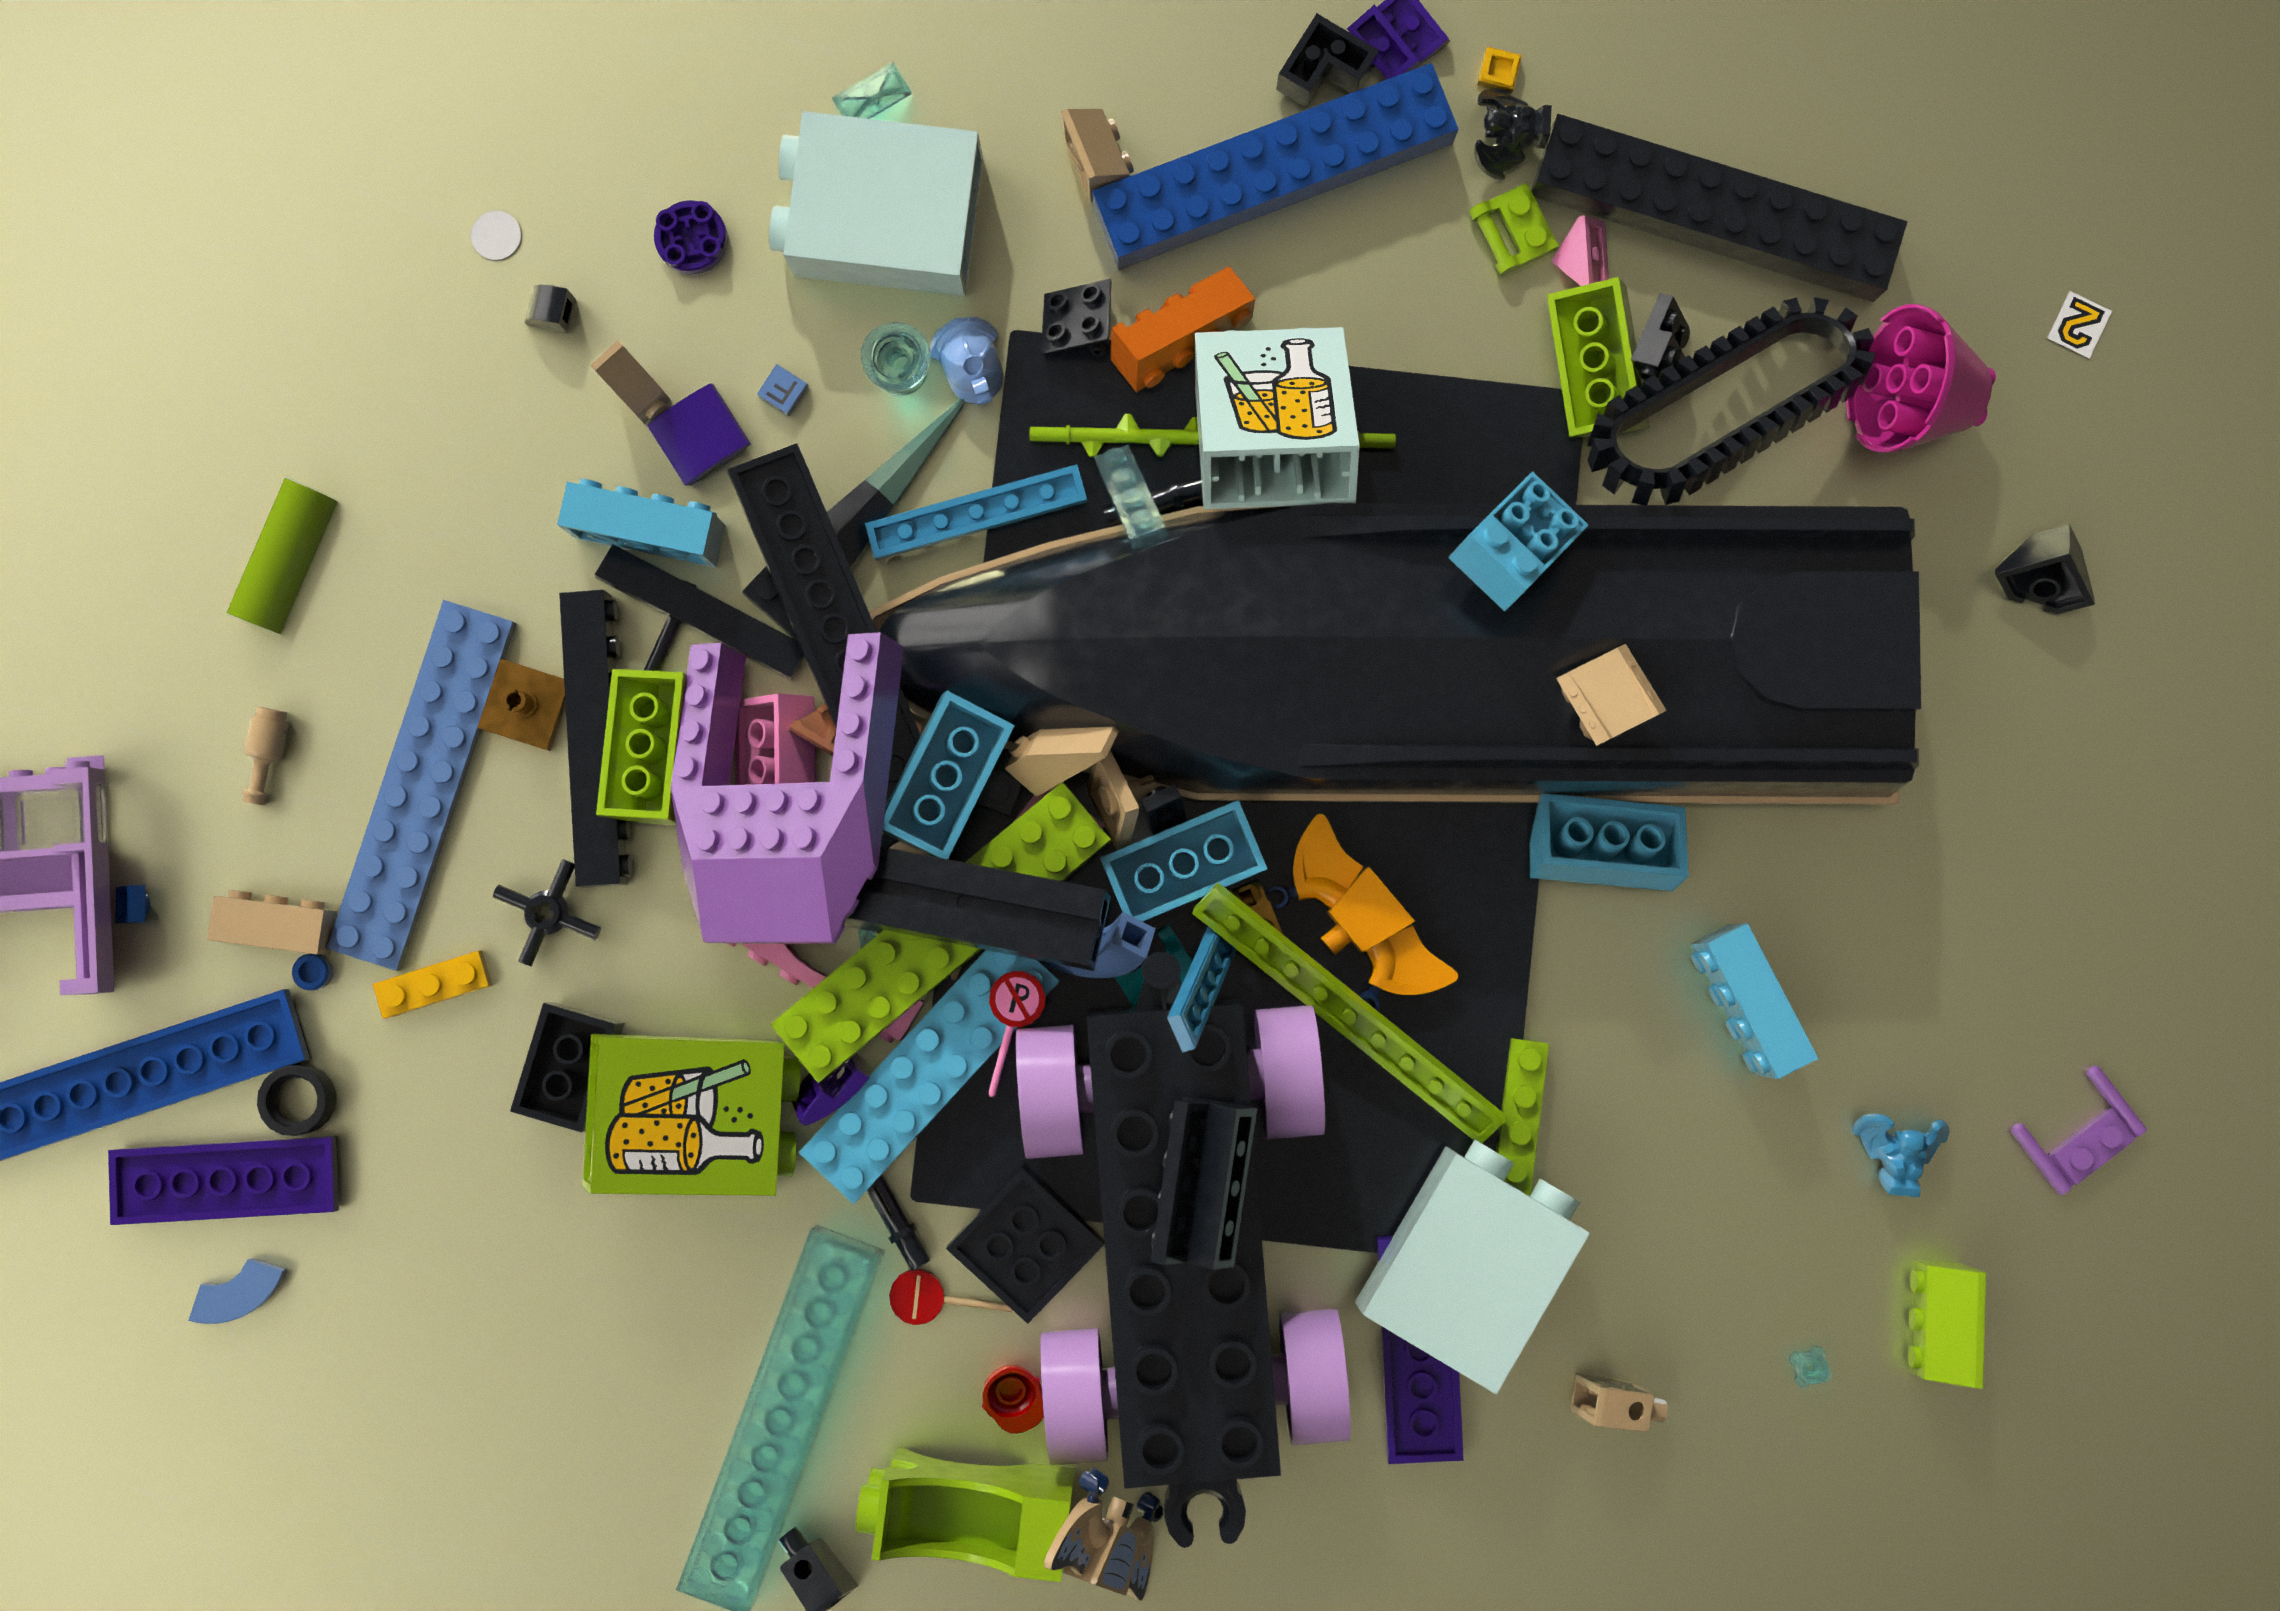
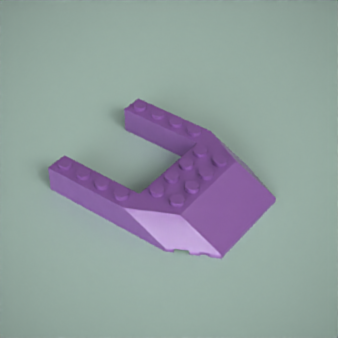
M881 632L848 634L830 782L729 785L746 656L723 643L693 644L690 646L671 781V793L682 869L703 942L733 944L837 943L845 928L846 919L853 914L860 901L856 899L867 879L872 880L878 869L904 646Z

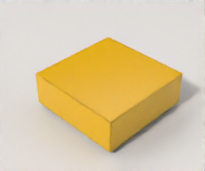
M1487 47L1477 85L1487 88L1507 89L1512 94L1522 55Z

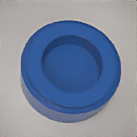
M321 954L302 955L295 961L292 967L294 982L304 990L322 989L329 984L333 976L331 962Z

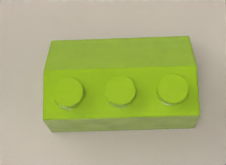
M1915 1261V1270H1912L1910 1274V1288L1914 1293V1308H1911L1909 1311V1326L1913 1331V1345L1909 1346L1908 1364L1912 1368V1373L1924 1380L1983 1389L1986 1272L1961 1263Z

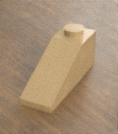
M618 340L590 365L644 424L648 420H654L666 411V404L671 399Z
M1115 727L1040 729L1027 738L1024 735L1019 737L1009 749L1011 756L1004 769L1037 797L1106 758L1119 731Z

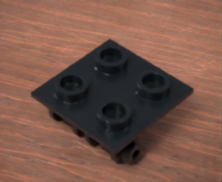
M1110 278L1044 294L1042 356L1087 346L1093 356L1102 357L1105 355L1110 346L1112 286Z

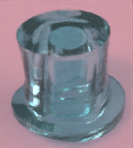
M887 323L872 330L865 338L861 347V362L864 372L875 385L890 394L903 396L917 391L925 382L930 363V349L924 335L915 327L905 323Z

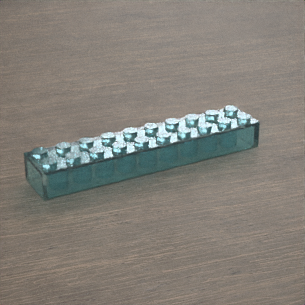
M817 1224L810 1229L676 1588L677 1591L730 1611H751L886 1250Z

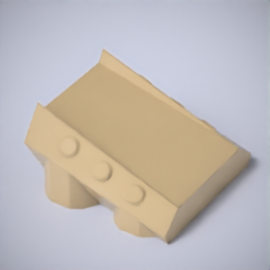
M1626 644L1556 678L1562 688L1566 701L1572 704L1580 718V728L1584 736L1593 740L1596 746L1667 711Z

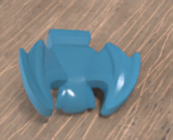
M1874 1113L1858 1118L1852 1127V1133L1855 1136L1860 1135L1862 1144L1871 1159H1880L1882 1161L1883 1168L1879 1169L1877 1177L1889 1195L1920 1197L1921 1188L1918 1179L1923 1174L1924 1164H1928L1941 1143L1947 1142L1950 1132L1948 1124L1944 1120L1939 1119L1931 1124V1128L1926 1134L1917 1130H1905L1902 1132L1896 1131L1895 1136L1887 1132L1895 1125L1890 1117Z

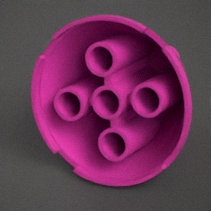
M1908 304L1893 309L1883 316L1881 321L1884 323L1873 335L1874 341L1869 352L1875 353L1871 368L1863 385H1858L1854 396L1846 401L1848 420L1854 421L1858 432L1855 435L1856 439L1864 447L1872 451L1895 453L1965 431L1972 426L1983 424L1987 417V406L1991 397L1992 385L1996 379L1993 368L1987 367L1942 315L1930 307Z

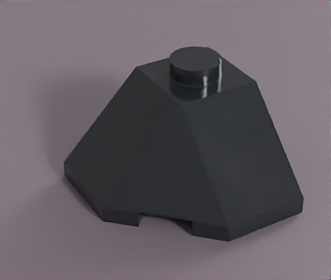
M2070 524L2032 534L1995 569V575L2009 600L2023 603L2026 599L2042 604L2043 610L2055 614L2095 605V598L2083 551Z

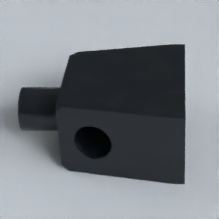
M794 1527L778 1540L790 1557L780 1566V1570L806 1611H828L858 1587L856 1581L821 1538L808 1543L798 1528ZM808 1561L812 1566V1570L808 1566Z

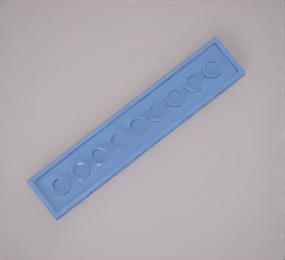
M443 600L326 949L395 971H401L481 729L477 727L500 659H505L516 626L515 622Z

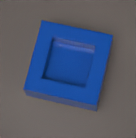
M145 885L116 887L115 924L144 923L145 916L148 914L150 907L149 897L145 894Z

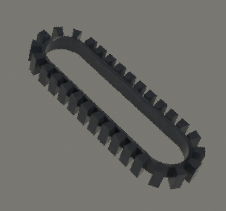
M1797 297L1784 300L1779 312L1774 306L1762 313L1760 319L1756 316L1747 321L1744 328L1738 326L1728 333L1727 339L1723 335L1712 341L1710 349L1706 345L1695 351L1693 358L1688 355L1678 361L1676 368L1671 365L1662 370L1658 379L1654 375L1643 381L1641 389L1636 385L1625 392L1623 399L1619 395L1607 403L1604 415L1598 413L1587 446L1591 447L1587 459L1591 472L1608 468L1602 486L1614 495L1624 481L1636 486L1631 503L1647 505L1653 489H1661L1660 492L1665 505L1679 502L1684 489L1690 496L1701 489L1703 482L1708 485L1718 479L1721 471L1723 474L1728 473L1736 468L1738 461L1743 464L1753 458L1755 451L1759 454L1769 448L1772 441L1776 444L1786 438L1789 431L1794 433L1804 427L1806 420L1810 423L1819 418L1823 410L1827 413L1837 407L1839 401L1843 403L1852 398L1858 385H1863L1874 360L1875 353L1869 352L1874 341L1870 329L1866 328L1854 332L1852 335L1851 331L1858 315L1846 307L1837 320L1824 315L1829 300L1814 297L1808 313H1801L1802 310ZM1796 333L1815 334L1833 343L1841 352L1844 360L1842 366L1673 467L1665 469L1642 467L1629 460L1619 449L1616 439L1619 434L1788 335Z

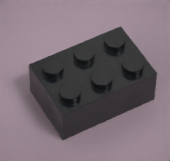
M556 1002L543 1003L510 1112L581 1133L585 1132L591 1034L621 1035L625 1023Z

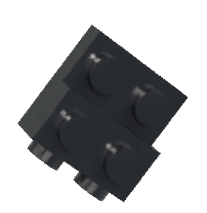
M1659 293L1632 355L1631 361L1643 381L1654 375L1658 379L1662 370L1671 365L1676 368L1677 362L1685 358L1681 349L1688 343L1690 327L1674 296Z

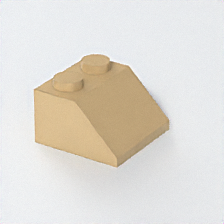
M1066 109L1061 111L1064 141L1089 201L1093 202L1092 190L1130 176V173L1134 172L1131 159L1127 151L1120 152L1116 142L1120 140L1118 128L1113 118L1107 120L1103 109Z

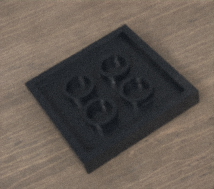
M1023 1165L947 1244L946 1249L1028 1324L1104 1246L1105 1242L1100 1235Z

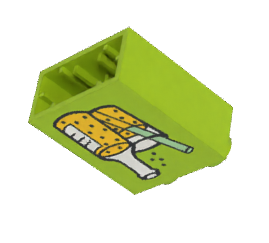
M591 1034L582 1186L590 1194L776 1196L777 1177H792L795 1170L794 1132H780L781 1102L797 1101L800 1088L799 1059L797 1057H784V1043L774 1040Z

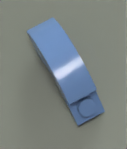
M1122 912L1111 925L1104 927L1095 971L1045 962V965L1060 972L1080 977L1112 978L1122 976L1135 970L1146 959L1156 928Z

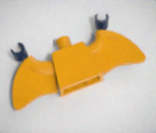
M1317 814L1304 831L1297 845L1293 861L1294 887L1287 888L1286 886L1279 885L1270 888L1268 893L1280 890L1284 894V901L1281 904L1272 905V907H1285L1291 902V899L1298 897L1299 901L1316 898L1330 908L1327 914L1336 925L1322 936L1321 940L1334 955L1350 942L1359 952H1367L1373 965V972L1368 981L1371 987L1359 996L1363 1000L1372 999L1375 1002L1373 1008L1379 1011L1380 1007L1379 994L1381 990L1399 995H1419L1436 991L1455 982L1458 979V973L1426 949L1418 937L1414 926L1406 928L1415 920L1370 867L1362 870L1363 866L1346 854L1337 841L1324 814Z

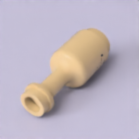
M257 707L255 715H251L244 752L252 757L254 764L249 789L242 790L243 802L265 805L266 798H269V794L264 793L268 768L272 761H280L283 757L289 722L286 721L288 712Z

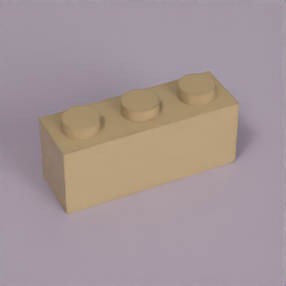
M228 890V897H213L207 940L330 955V950L326 948L335 924L336 911L325 910V902L302 899L301 906L287 905L288 897L265 895L264 901L251 900V892Z

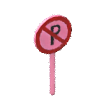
M1012 971L1003 974L994 982L990 990L989 1004L992 1013L1001 1023L1006 1025L988 1092L990 1097L996 1095L1013 1028L1032 1024L1040 1017L1045 1007L1046 995L1042 984L1035 976L1024 971Z

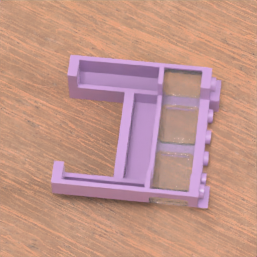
M104 755L67 758L65 767L45 768V774L33 775V770L8 771L9 777L0 778V913L74 908L77 979L60 980V995H91L114 992Z

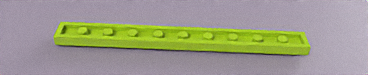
M1219 882L1194 907L1193 915L1306 1006L1312 1005L1317 1015L1471 1139L1483 1143L1505 1122L1506 1114Z

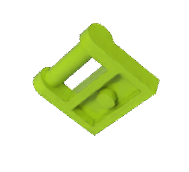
M1527 182L1489 201H1483L1468 211L1473 222H1478L1498 262L1495 266L1500 276L1556 251L1559 247ZM1498 212L1518 254L1510 255L1491 217L1492 214Z

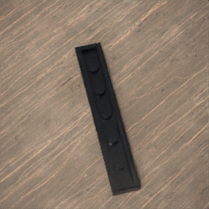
M614 544L610 547L595 573L596 579L714 641L725 644L789 680H792L805 657L799 641Z

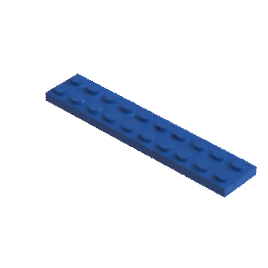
M289 989L267 994L0 1082V1161L273 1072L288 1065H295L310 1060Z

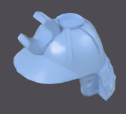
M978 317L954 318L938 329L931 340L930 358H936L940 361L953 393L960 400L964 399V402L982 405L991 402L992 398L1000 390L1003 373L996 348L993 344L999 333L988 321Z

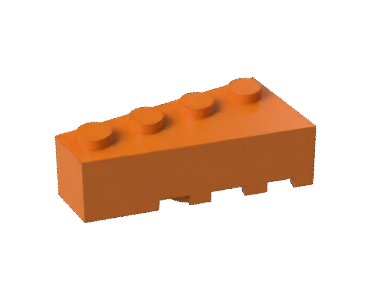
M1230 266L1192 285L1186 297L1176 293L1165 300L1159 311L1152 313L1148 308L1136 314L1135 319L1137 321L1134 324L1126 327L1121 322L1113 326L1111 329V361L1136 393L1146 386L1147 388H1152L1164 378L1165 373L1174 367L1182 368L1193 359L1195 354V333L1224 332L1233 328L1238 330L1248 324L1253 317L1255 297Z

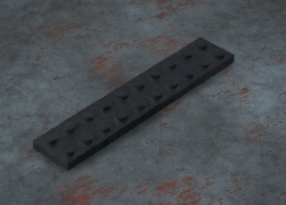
M798 443L729 468L727 473L836 729L848 634L878 632ZM900 686L886 804L921 736Z

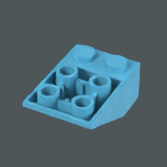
M1532 471L1465 538L1448 558L1502 610L1506 611L1582 533L1588 524Z

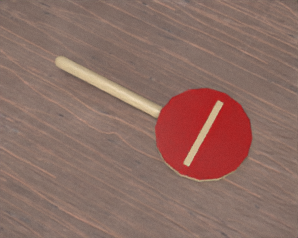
M915 1269L912 1272L908 1270L900 1274L892 1283L889 1293L890 1306L894 1314L903 1322L912 1325L926 1324L933 1320L942 1310L943 1304L1007 1312L1013 1311L1008 1305L1003 1303L944 1296V1289L939 1279L931 1272L922 1269Z

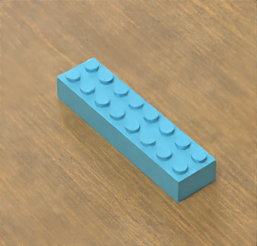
M985 950L871 1073L863 1087L834 1113L798 1153L851 1203L855 1204L1001 1046L1006 1025L994 1016L989 1004L990 990L994 982L1003 974L1012 971H1024L1036 977L1042 984L1046 996L1058 985L1061 980L1039 960Z

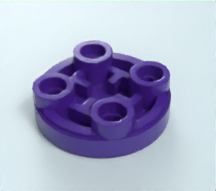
M687 200L673 204L658 213L654 229V243L658 254L670 268L683 274L693 275L704 273L720 262L727 249L728 233L722 218L710 204L704 201Z

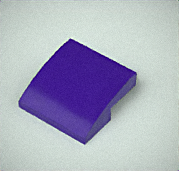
M1384 0L1378 7L1374 4L1347 28L1349 33L1379 50L1375 66L1386 80L1418 68L1450 42L1447 35L1419 0Z
M711 383L677 402L647 424L685 486L693 485L717 465L727 464L751 445L716 387Z
M858 1054L820 1083L808 1073L800 1084L797 1101L792 1102L801 1124L807 1126L830 1115L850 1100L868 1081L869 1076Z

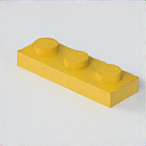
M475 951L372 984L382 1019L395 1017L493 986L483 951Z

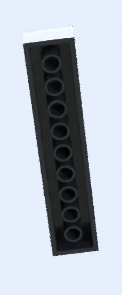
M1557 114L1551 126L1550 137L1543 150L1531 188L1535 198L1871 302L1877 300L1888 289L1908 222L1561 114Z

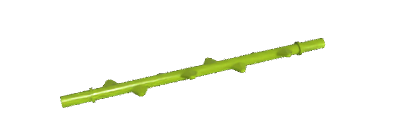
M1124 414L1116 428L1070 427V425H1066V427H1030V441L1066 442L1069 445L1070 442H1081L1089 457H1096L1104 443L1150 444L1157 457H1163L1171 444L1199 445L1197 417H1192L1184 430L1139 429L1132 414ZM1358 431L1359 448L1395 449V434L1359 433Z

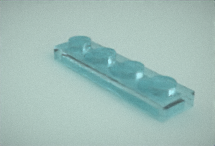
M1129 445L1112 448L1103 454L1095 456L1097 469L1132 549L1135 550L1169 537L1166 526Z

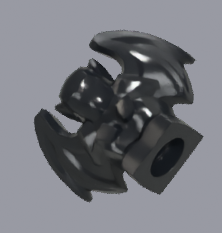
M1488 88L1478 95L1477 103L1480 106H1487L1484 116L1485 137L1497 138L1492 146L1477 140L1474 154L1482 172L1494 179L1504 180V172L1518 166L1525 160L1526 156L1522 149L1532 144L1536 148L1545 149L1551 131L1552 105H1543L1535 110L1528 106L1527 102L1509 95L1510 92L1507 89Z

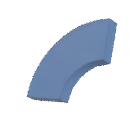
M254 1258L248 1259L241 1272L229 1282L223 1284L204 1283L200 1285L188 1321L218 1324L229 1322L251 1313L267 1302L275 1293L287 1269Z

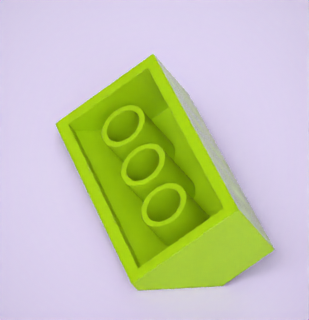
M1619 277L1546 294L1570 438L1590 437L1598 413L1604 415L1607 403L1619 395L1623 399L1626 391L1636 385L1640 389L1642 386V378L1631 361L1636 349V340L1627 286ZM1648 418L1621 434L1650 428Z
M612 669L596 811L597 816L645 824L676 825L671 781L686 674L684 672Z

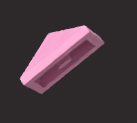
M1587 215L1577 218L1551 260L1553 264L1580 286L1609 279L1605 221Z

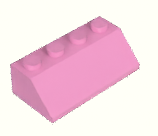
M778 693L740 700L735 737V785L815 782V745L789 731L794 721L801 720L815 711L814 696Z

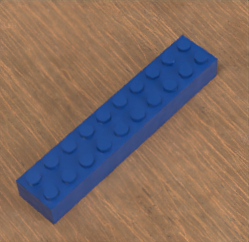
M1432 63L1092 190L1093 206L1117 268L1121 270L1450 146L1454 143L1458 126Z

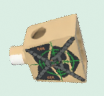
M1576 1373L1570 1411L1594 1426L1647 1432L1650 1427V1421H1665L1667 1402L1664 1399L1654 1398L1653 1393L1637 1384Z

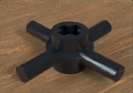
M562 859L549 890L539 891L531 897L500 884L495 888L493 898L523 910L525 921L531 928L518 962L532 967L545 935L557 933L563 928L594 941L598 938L601 927L571 915L569 905L563 897V893L575 868L573 862ZM543 906L550 907L548 910L553 911L551 919L544 918L545 915L541 914Z

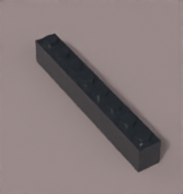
M605 590L559 593L575 884L576 887L581 888L628 885V876L633 874L632 857L630 854H626V840H629L631 837L630 821L596 815L612 669H616L615 658L620 657L619 637L614 635L613 621H618V605L616 599H612V595Z

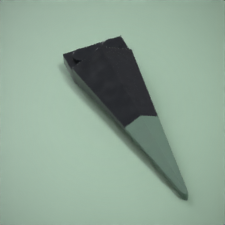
M964 399L958 400L827 511L851 570L870 543L865 523L886 518L916 473L963 408ZM766 565L742 593L780 628L798 641Z

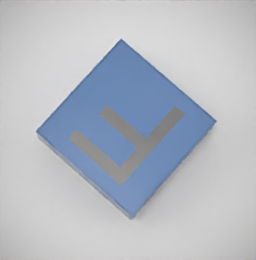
M776 364L757 395L789 416L809 386L806 382Z

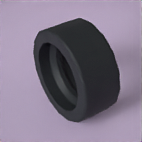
M302 1064L288 1065L274 1070L264 1079L258 1090L257 1108L260 1117L269 1129L281 1135L290 1136L307 1134L321 1128L329 1121L336 1103V1092L333 1083L325 1072L312 1065ZM292 1078H303L309 1081L317 1094V1107L314 1113L308 1119L300 1122L284 1118L279 1112L276 1103L277 1092L280 1086Z

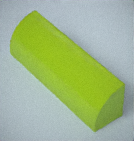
M284 478L226 613L281 634L338 501Z

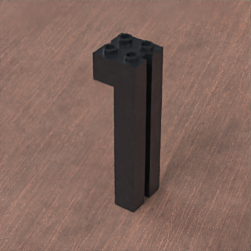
M880 847L878 869L872 880L867 879L856 898L860 901L853 914L846 919L845 927L876 933L888 930L1095 971L1111 896L1105 889Z

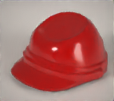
M1011 1364L1004 1365L989 1375L983 1387L982 1408L995 1420L1002 1430L1010 1434L1024 1433L1036 1427L1043 1420L1042 1387L1038 1377H1035L1029 1370Z

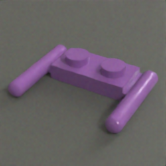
M2096 1065L2089 1067L2086 1074L2111 1108L2100 1113L2048 1153L2049 1155L2044 1152L2024 1124L2017 1123L2011 1128L2012 1135L2058 1195L2067 1193L2074 1184L2080 1183L2135 1141L2134 1138L2141 1136L2147 1131L2145 1125L2102 1069Z

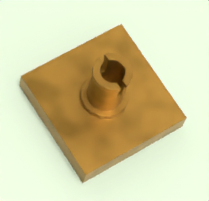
M500 659L477 728L550 751L566 706L564 678Z

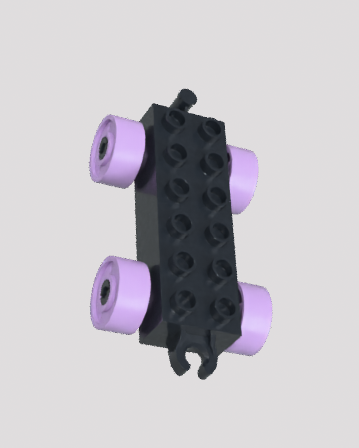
M1158 950L1149 954L1144 961L1142 967L1144 980L1135 1007L1088 1011L1086 1018L1090 1063H1078L1074 1025L1017 1029L1016 1066L1021 1130L1026 1159L1084 1154L1083 1114L1094 1113L1115 1367L1103 1368L1099 1328L1041 1332L1042 1397L1049 1463L1052 1466L1108 1461L1107 1420L1119 1419L1124 1489L1168 1485L1164 1503L1165 1522L1168 1532L1180 1547L1186 1548L1192 1545L1194 1539L1193 1523L1187 1515V1506L1192 1498L1203 1493L1211 1494L1218 1498L1223 1507L1222 1516L1219 1519L1220 1536L1223 1542L1232 1544L1237 1541L1242 1532L1246 1516L1245 1502L1237 1479L1281 1476L1276 1406H1286L1288 1430L1292 1446L1350 1441L1351 1422L1346 1358L1337 1308L1279 1313L1281 1354H1271L1254 1136L1234 1267L1212 1270L1189 1263L1162 1265L1151 1262L1153 1250L1151 1239L1156 1229L1159 1210L1157 1199L1162 1189L1165 1169L1163 1158L1168 1149L1170 1135L1169 1118L1174 1108L1175 1100H1182L1183 1097L1200 1098L1251 1107L1252 1100H1260L1266 1139L1324 1135L1325 1132L1322 1062L1313 1006L1255 1010L1256 1049L1246 1050L1243 1004L1239 998L1215 1000L1214 1005L1210 1007V1015L1196 1048L1182 1052L1167 1019L1182 986L1179 978L1181 968L1179 962L1172 954L1167 951Z

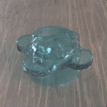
M1813 1346L1810 1351L1802 1353L1794 1351L1790 1354L1789 1362L1794 1366L1796 1372L1794 1381L1799 1387L1807 1388L1810 1384L1826 1383L1830 1380L1831 1371L1827 1361L1824 1359L1826 1352L1822 1347ZM1809 1363L1813 1364L1812 1370L1807 1369Z

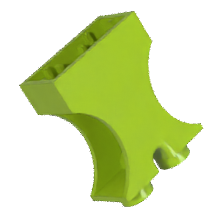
M898 1447L891 1460V1466L887 1469L872 1467L868 1484H862L856 1515V1532L875 1535L872 1560L876 1561L901 1557L946 1558L989 1566L1008 1573L1013 1577L1061 1582L1063 1569L1053 1571L1045 1568L1044 1560L1056 1535L1070 1514L1075 1468L1034 1463L1009 1466L966 1464L936 1459Z

